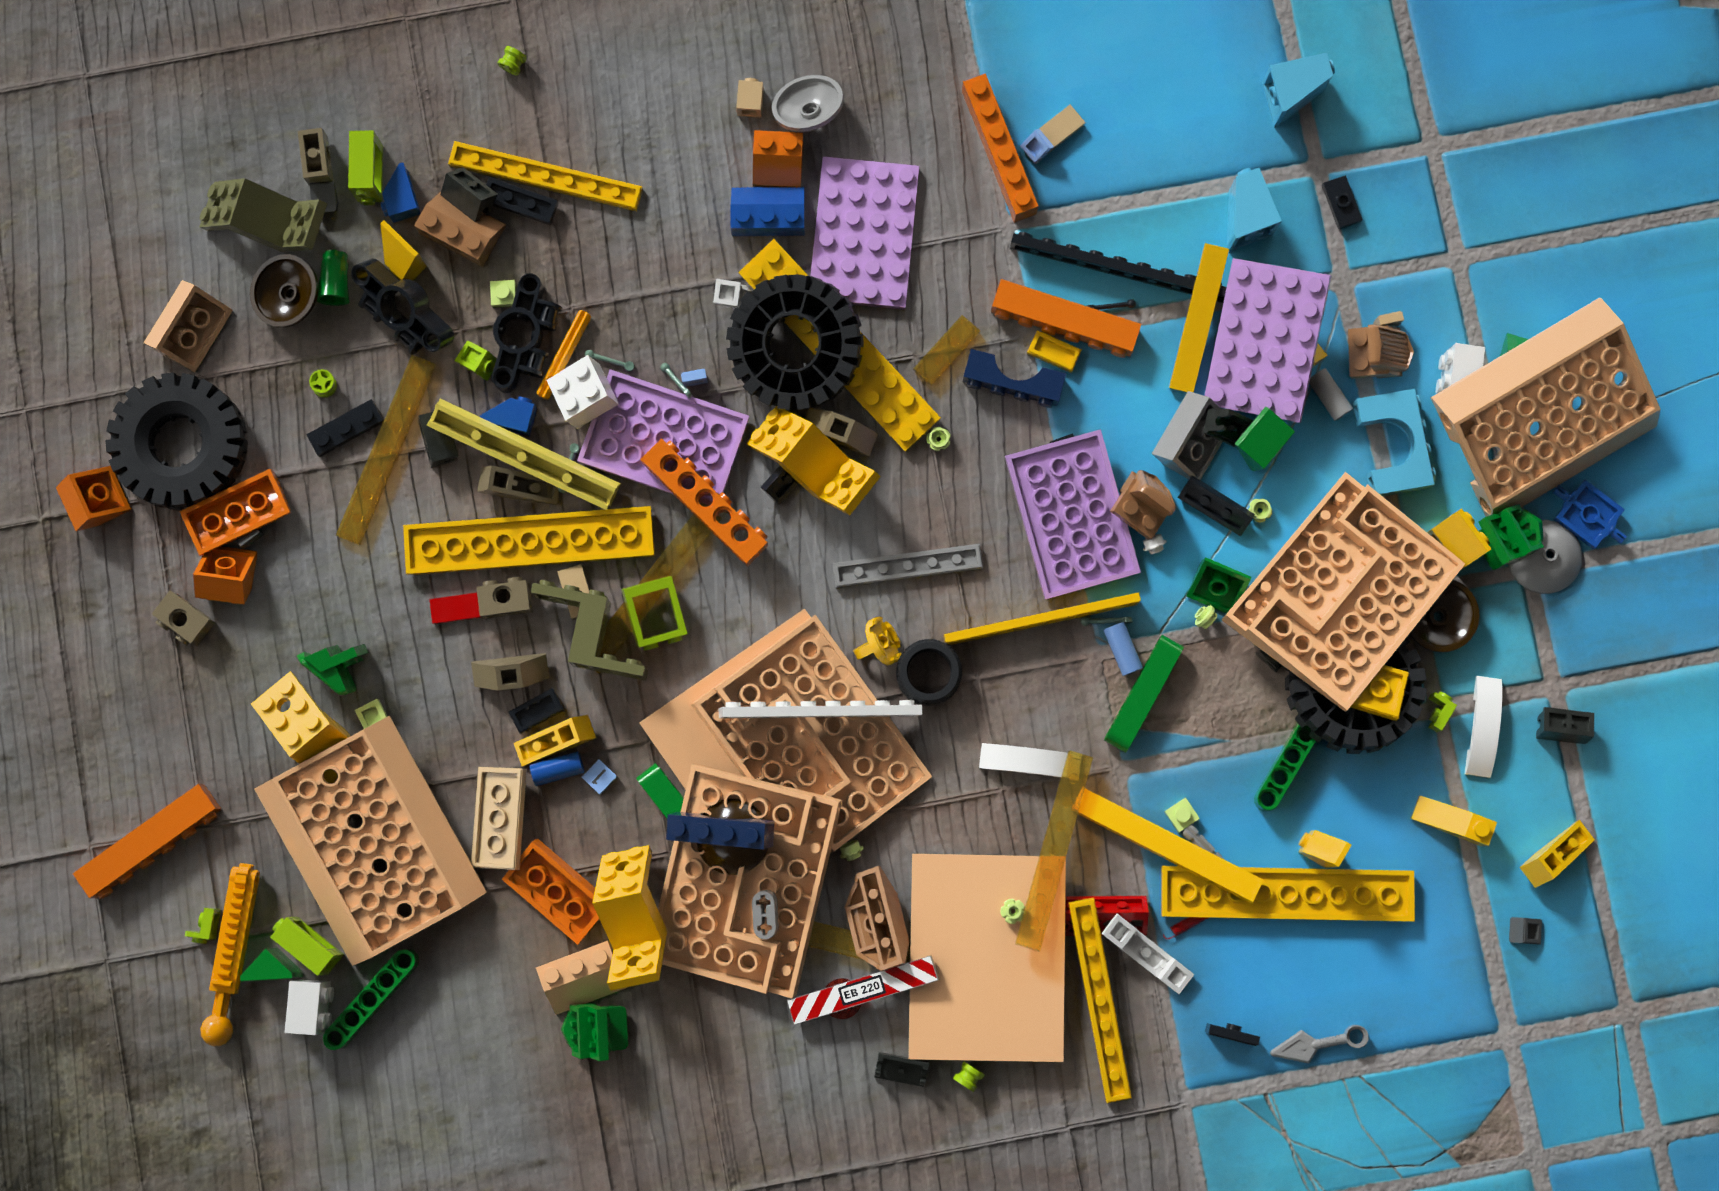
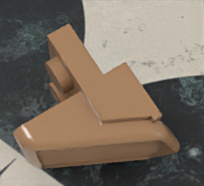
M1372 324L1368 325V327L1348 329L1349 371L1351 379L1401 377L1402 371H1406L1409 368L1414 350L1408 335L1401 328Z
M1139 470L1137 473L1134 471L1130 473L1119 491L1121 493L1110 512L1150 540L1153 539L1166 516L1173 515L1176 506L1169 489L1157 476Z

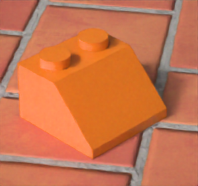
M754 130L753 186L801 187L803 133Z
M111 466L69 474L56 486L75 531L97 527L131 510Z
M221 546L204 554L193 573L195 598L244 605L252 590L257 551Z

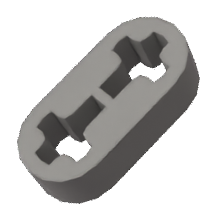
M761 890L754 895L752 900L753 929L757 937L766 940L778 932V902L774 892ZM764 895L771 902L766 906V912H764V904L759 903V900ZM765 917L767 918V925L772 926V929L767 934L765 929L760 927V925L765 923Z

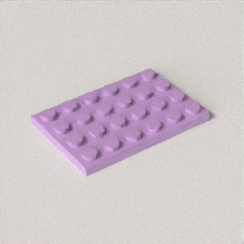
M833 157L822 158L811 276L835 286L840 290L839 293L842 296H846L852 305L902 310L906 308L919 166Z
M1233 258L1205 396L1210 397L1221 408L1259 415L1265 407H1268L1283 420L1301 423L1332 276Z
M610 369L607 380L619 404L591 421L577 462L674 495L640 460L662 438L666 443L670 440L680 450L677 454L683 460L686 458L690 459L697 467L695 472L700 477L706 475L715 484L713 489L718 494L724 493L750 417L694 397L688 399L685 394ZM669 461L665 464L664 469L668 472H673L677 469L678 463ZM687 478L682 482V487L685 489H691L695 485V480L692 478ZM709 495L702 496L699 504L710 506L713 498Z
M1101 429L1005 456L1044 599L1141 573L1128 525L1110 512L1119 498V493Z

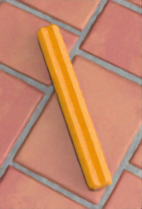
M583 310L578 311L537 390L539 397L546 400L550 398L552 391L547 380L565 369L591 319L589 313Z

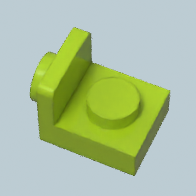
M467 340L454 361L487 381L493 373L497 358L489 351Z
M1441 691L1430 694L1428 698L1441 706L1440 708L1436 707L1429 717V720L1432 722L1428 728L1435 732H1440L1444 729L1457 706L1451 702L1453 700L1451 696Z
M204 908V912L200 913L198 926L201 927L200 932L185 931V936L192 937L191 942L207 944V940L216 939L221 909Z

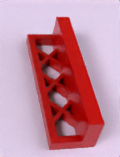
M1066 896L1065 936H1075L1068 902L1094 898L1101 933L1106 928L1103 923L1107 920H1112L1116 914H1119L1127 922L1142 920V926L1134 927L1143 935H1147L1149 910L1146 896Z

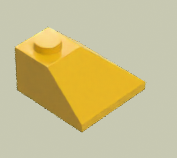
M383 220L380 225L385 265L399 280H414L427 265L419 253Z

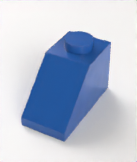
M403 162L399 163L382 192L384 202H381L384 216H389L393 223L421 214L408 169Z
M518 396V399L509 398L483 413L480 417L508 431L530 437L537 407L532 403L531 399Z

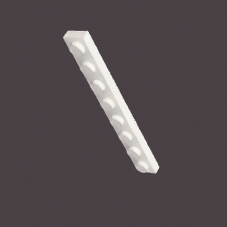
M889 700L875 701V705H865V701H850V706H841V701H825V706H816V701H802L801 706H791L789 701L776 702V706H766V702H751V707H741V702H725V707L719 708V718L892 717L922 715V705H914V700H901L899 705H890Z

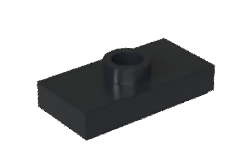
M1346 175L1322 184L1338 230L1362 221Z
M551 688L510 710L508 713L518 732L522 734L565 710L554 689Z
M1209 1023L1206 1024L1205 1032L1209 1035L1257 1046L1260 1040V1036L1241 1032L1242 1027L1227 1023L1225 1028Z

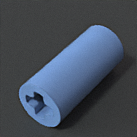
M1124 622L1103 630L1122 676L1143 668Z

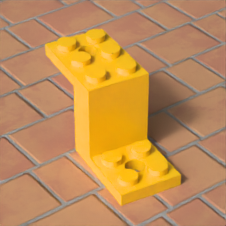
M777 406L767 414L765 421L752 433L751 438L746 443L753 450L776 461L812 496L849 516L881 477L874 470L850 459L812 422L785 409H779Z
M291 671L251 703L289 757L299 764L350 737V734L344 727L319 708ZM290 701V708L285 712H281V706L285 702ZM327 769L324 773V779L328 783H335L338 779V774L333 769Z
M649 845L633 847L621 852H611L603 855L601 858L592 904L613 948L607 981L611 991L659 981L667 928L647 885L652 859V850Z

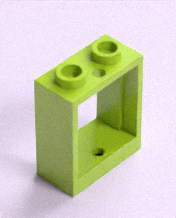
M374 130L349 131L348 188L362 205H375V202H382L383 145Z
M672 576L621 589L637 647H643L645 651L659 647L658 642L667 640L668 644L683 640L682 635H686L687 630ZM667 588L678 629L643 639L632 597Z
M299 917L281 918L272 928L274 933L270 938L317 976L329 974L344 956L339 949Z

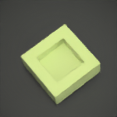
M515 280L490 281L491 306H512L516 294Z
M375 699L355 710L364 729L388 717L379 699Z
M1186 798L1164 811L1177 832L1182 831L1200 819Z

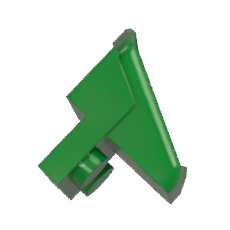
M1520 504L1505 508L1497 514L1484 517L1478 521L1482 528L1479 532H1483L1490 542L1491 550L1485 553L1484 557L1493 570L1526 558L1544 548L1542 544L1544 539L1542 520L1528 510L1522 509Z
M365 644L352 647L341 652L338 645L313 654L302 652L297 655V659L335 693L347 695L357 691L347 667L363 661L362 656L369 652Z
M595 1004L569 1005L570 1010L567 1012L561 1031L572 1050V1056L579 1059L592 1058L597 1061L609 1060V1053L611 1051L627 1048L628 1032L625 1007L619 1005L598 1006Z

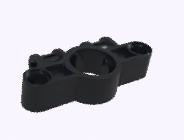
M374 258L359 263L352 268L351 276L353 281L364 291L358 306L365 308L372 314L375 322L382 320L389 328L396 330L393 338L396 341H401L409 349L408 352L411 355L416 354L423 346L427 350L435 352L453 343L454 332L452 328L429 308L428 296L417 282L410 279L399 280L380 261ZM398 291L409 301L411 306L410 319L404 317L396 307L394 295Z
M533 273L524 274L520 278L512 308L502 312L495 320L493 326L494 339L500 349L492 373V380L497 389L503 393L512 392L516 388L520 373L537 378L543 377L541 371L545 358H548L549 353L539 349L543 340L542 329L556 331L555 322L558 312L562 310L560 305L542 300L544 287L540 278ZM531 282L537 283V288L534 291L525 290L527 284ZM516 318L524 322L529 320L535 326V331H532L531 342L519 349L514 345L509 347L504 345L501 339V334H504L506 330V324ZM510 375L509 383L505 385L499 384L501 376Z

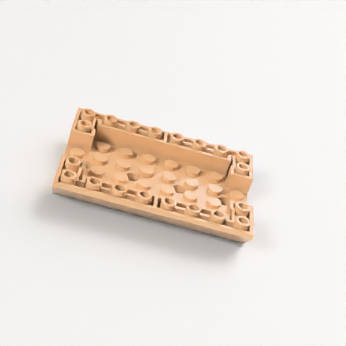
M1602 298L1596 299L1431 397L1450 440L1460 444L1472 470L1475 480L1470 482L1486 517L1518 504L1521 507L1525 506L1557 485H1560L1657 427L1661 410L1624 323ZM1618 372H1622L1623 379L1621 383L1616 385L1614 381L1615 375ZM1576 397H1580L1581 405L1574 410L1572 402ZM1534 422H1538L1539 430L1532 435L1530 427ZM1492 447H1496L1497 455L1489 460L1488 451Z
M390 716L254 789L352 966L376 956L462 909L487 893ZM327 769H333L337 772L338 779L335 783H328L324 779V773ZM358 814L362 817L363 823L361 827L354 828L349 824L350 815ZM381 858L387 862V870L385 872H377L374 869L373 863L376 859ZM402 903L409 904L412 908V914L408 917L401 916L398 912V906Z

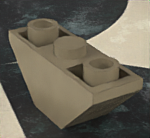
M809 408L805 419L818 427L834 444L870 457L878 433L856 420L835 412Z
M546 653L471 662L474 687L492 690L516 689L549 678Z

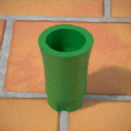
M326 250L323 253L317 302L330 306H343L350 303L347 253L337 250Z

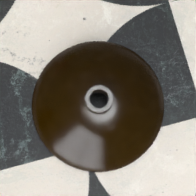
M291 254L277 255L265 261L256 271L250 286V301L256 315L263 322L280 328L291 327L303 321L312 311L318 297V280L313 268L302 258Z
M1452 580L1409 633L1410 636L1420 646L1435 652H1450L1461 648L1471 640L1479 625V607L1474 595L1465 585ZM1434 613L1441 615L1440 621L1434 619Z
M728 799V807H725L724 800H721L707 809L711 812V815L703 814L708 817L725 819H757L749 814V802H745L742 809L739 808L741 806L740 799ZM753 805L751 808L752 813L756 816L762 815ZM697 843L698 851H705L704 854L700 855L704 862L710 867L717 865L724 868L728 875H737L739 868L743 866L744 873L752 870L763 860L768 851V848L754 849ZM714 868L715 871L723 873L721 869Z

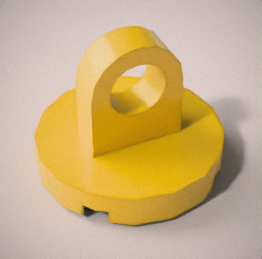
M875 617L867 622L865 632L868 642L853 650L857 660L874 653L876 658L887 666L898 662L902 654L898 653V648L901 647L900 640L892 625L887 621L883 622L882 617Z

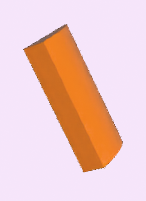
M271 469L179 511L199 556L291 513L278 478Z
M538 838L532 841L521 854L520 870H508L502 878L506 884L577 945L600 920L592 904L595 887Z

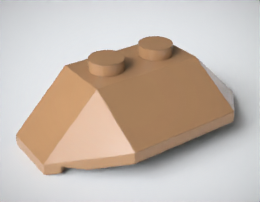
M881 866L857 873L845 905L856 955L880 971L905 964L909 938L897 892Z

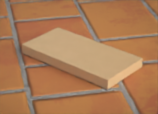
M478 767L471 864L474 868L520 870L527 769Z

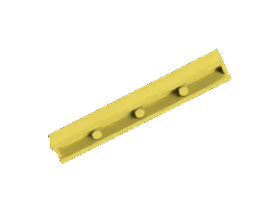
M441 398L436 403L427 426L598 507L607 510L611 506L621 483Z

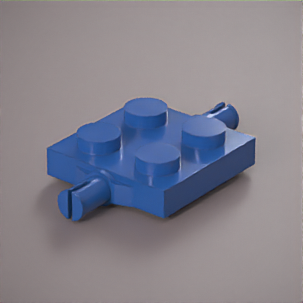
M1583 480L1572 493H1569L1560 485H1557L1552 493L1564 501L1554 520L1590 548L1595 549L1602 539L1608 535L1619 544L1627 537V535L1615 528L1618 518L1625 509L1587 480Z

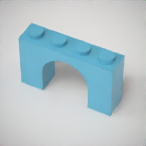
M1415 389L1357 398L1352 403L1356 427L1391 423L1405 432L1410 444L1408 458L1402 465L1370 471L1366 475L1368 485L1383 497L1429 489L1435 485L1436 471L1430 465L1431 447L1425 441L1426 423L1420 416L1421 399L1419 395H1416Z

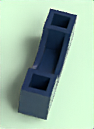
M971 349L962 382L967 383L966 386L973 389L984 387L991 389L990 392L996 395L1003 396L1007 393L1015 395L1014 398L1017 400L1028 402L1031 399L1038 401L1040 406L1052 408L1053 405L1057 406L1059 403L1066 373L1042 367L1030 379L1013 380L999 370L994 354Z
M675 812L668 814L666 840L766 849L773 846L775 821L708 817L697 813Z

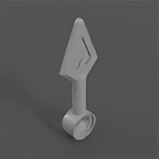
M1351 1025L1347 1027L1344 1034L1315 1039L1300 1030L1271 1050L1270 1055L1310 1063L1317 1050L1340 1044H1348L1354 1048L1364 1047L1368 1042V1032L1362 1026ZM1354 1029H1359L1363 1034V1039L1358 1044L1352 1043L1349 1039V1034Z

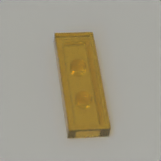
M961 315L913 370L932 386L977 337L980 330Z

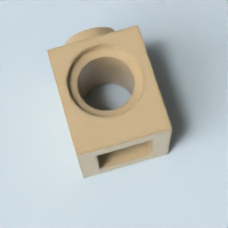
M755 78L739 80L736 106L737 116L762 117L763 82H759Z

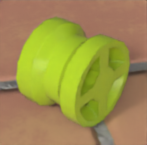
M506 46L504 56L498 60L497 65L506 72L518 76L521 71L520 66L526 62L527 56L511 46Z
M324 369L317 370L310 376L309 384L316 395L326 398L335 393L337 382L329 371Z
M963 1061L961 1071L956 1073L953 1079L974 1092L977 1088L976 1083L978 1080H982L985 1075Z

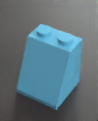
M1327 53L1269 66L1262 84L1274 127L1282 124L1324 92L1335 73L1334 63L1332 60H1329Z
M1246 168L1238 172V176H1236L1229 189L1227 248L1229 251L1273 235L1282 222L1260 168L1254 170Z

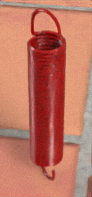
M1187 917L1170 928L1175 936H1178L1209 917ZM1163 934V937H1164L1165 939H1171V938L1175 937V936H1172V937H1170V938H1166V937L1164 936V934Z

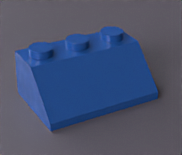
M732 188L730 204L732 236H805V188Z

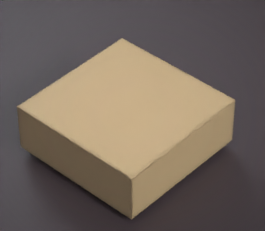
M1398 311L1380 315L1373 324L1399 326L1404 321L1403 312Z

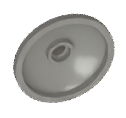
M822 75L803 76L787 83L778 91L772 102V113L776 122L785 129L797 132L813 131L827 125L838 115L843 106L844 95L840 85L832 78Z
M1542 520L1544 538L1542 544L1544 548L1526 558L1508 563V566L1515 580L1524 588L1535 593L1550 594L1563 590L1576 579L1582 565V550L1577 538L1568 529L1558 522ZM1547 550L1553 553L1552 559L1546 556Z

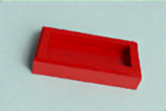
M477 592L429 599L432 624L482 618L479 613Z

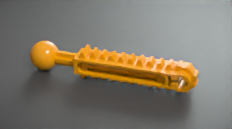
M240 863L239 867H232L229 876L209 987L210 991H216L212 1015L203 1021L200 1028L202 1039L208 1045L214 1047L226 1044L233 1034V1025L227 1018L231 994L239 993L240 976L243 971L260 879V871L255 870L252 864Z

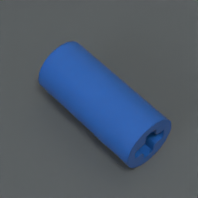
M579 751L530 765L532 779L536 787L585 773Z

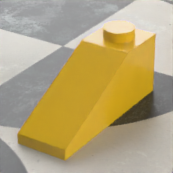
M583 715L569 718L514 743L521 766H526L595 739L596 736L589 716Z
M1423 796L1418 797L1411 816L1412 820L1478 846H1489L1497 824L1496 821Z
M1578 820L1533 854L1519 868L1536 888L1556 878L1595 839L1583 823Z
M1312 830L1310 833L1305 832L1298 844L1301 846L1298 852L1323 868L1339 867L1352 845L1325 833Z

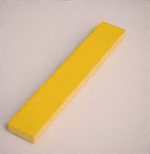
M1204 244L1169 388L1194 393L1229 252L1228 248Z

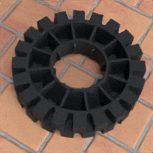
M797 274L781 275L757 284L755 286L756 289L748 291L742 297L740 307H735L730 318L733 320L732 327L727 328L726 339L730 340V348H726L728 360L733 361L735 367L732 368V371L737 380L741 379L743 381V388L750 395H756L759 397V401L769 406H777L779 409L800 410L824 404L830 399H834L843 392L842 389L850 384L855 376L853 373L860 366L863 356L860 355V349L864 347V339L859 329L862 325L858 314H855L852 310V307H854L846 296H842L839 293L840 290L835 286L812 276ZM790 315L799 316V320L807 319L814 326L815 329L813 331L817 332L819 340L818 348H815L817 353L814 359L809 364L804 363V367L800 369H790V365L783 366L775 359L774 355L776 354L771 351L770 337L774 335L772 334L773 328L779 321L784 322V318Z
M173 372L161 374V379H156L153 376L142 381L143 387L138 389L133 386L125 393L128 397L126 402L118 401L113 409V412L117 414L115 421H108L106 432L111 434L110 440H105L106 452L112 457V459L108 460L113 472L119 475L118 480L125 488L155 506L161 508L164 506L170 510H182L183 507H190L219 493L224 487L228 489L236 481L232 478L236 471L241 473L245 463L241 457L242 453H247L248 441L244 439V433H247L244 420L239 416L241 413L226 394L203 378L201 380L195 375L186 373L178 376ZM176 418H188L189 422L192 424L196 422L202 433L199 434L203 439L201 450L196 453L197 456L186 465L182 463L180 467H169L168 463L165 461L161 463L156 456L155 451H157V448L154 447L155 437L157 433H160L159 429L168 421H175Z
M1405 638L1384 664L1409 672L1401 711L1397 721L1351 707L1345 712L1290 670L1286 669L1289 671V674L1285 678V690L1290 691L1291 694L1287 698L1290 711L1296 709L1298 715L1295 717V720L1300 727L1308 726L1312 730L1309 736L1318 743L1322 739L1328 742L1326 747L1338 752L1341 748H1346V754H1360L1363 750H1366L1367 753L1379 751L1383 746H1389L1413 726L1412 723L1418 719L1423 709L1420 705L1426 700L1427 689L1422 688V684L1427 679L1425 669H1418L1417 663L1421 661V658L1416 649L1408 651L1406 645L1410 641Z

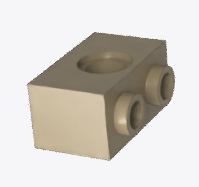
M322 128L298 131L304 180L309 186L310 183L334 182L329 140L325 131Z
M522 577L508 578L507 583L498 584L497 580L485 581L483 586L476 587L479 613L483 619L533 612L529 582L522 580ZM503 591L510 592V599L506 603H500L498 600L500 593Z
M171 590L152 612V615L157 618L155 623L166 631L171 628L177 633L175 638L186 646L189 643L198 646L216 623L179 594ZM186 614V623L183 626H179L177 623L179 616Z

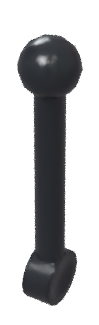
M1130 299L1122 303L1088 305L1087 307L1097 310L1120 307L1132 309L1136 307V301Z

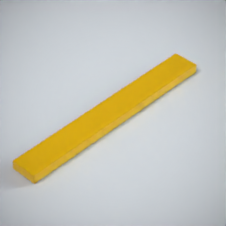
M454 141L448 162L450 167H463L467 171L636 212L643 190L642 186Z
M1139 592L947 633L944 634L943 639L947 645H954L1138 605L1141 599Z
M1082 787L1070 810L1251 904L1264 881Z
M1094 898L1068 902L1106 1103L1131 1099Z

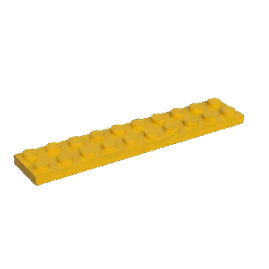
M775 239L767 244L738 272L753 289H756L755 286L765 280L774 279L776 276L794 274L808 276ZM797 315L785 317L784 322L816 355L817 351H815V348H818L819 340L817 332L813 331L815 329L814 326L805 318L799 320ZM863 335L864 347L860 349V355H863L860 366L855 369L853 373L855 375L845 388L906 452L941 417Z
M651 506L403 525L406 575L655 556Z
M1161 866L1162 917L1415 922L1414 871L1240 867L1264 880L1251 904L1179 866Z

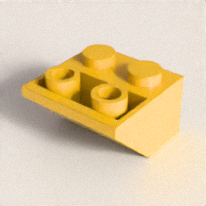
M1462 508L1427 532L1465 563L1463 568L1491 550L1487 536L1476 529L1473 517L1468 512H1464Z

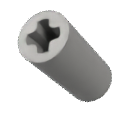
M1326 368L1310 377V386L1334 421L1353 409Z

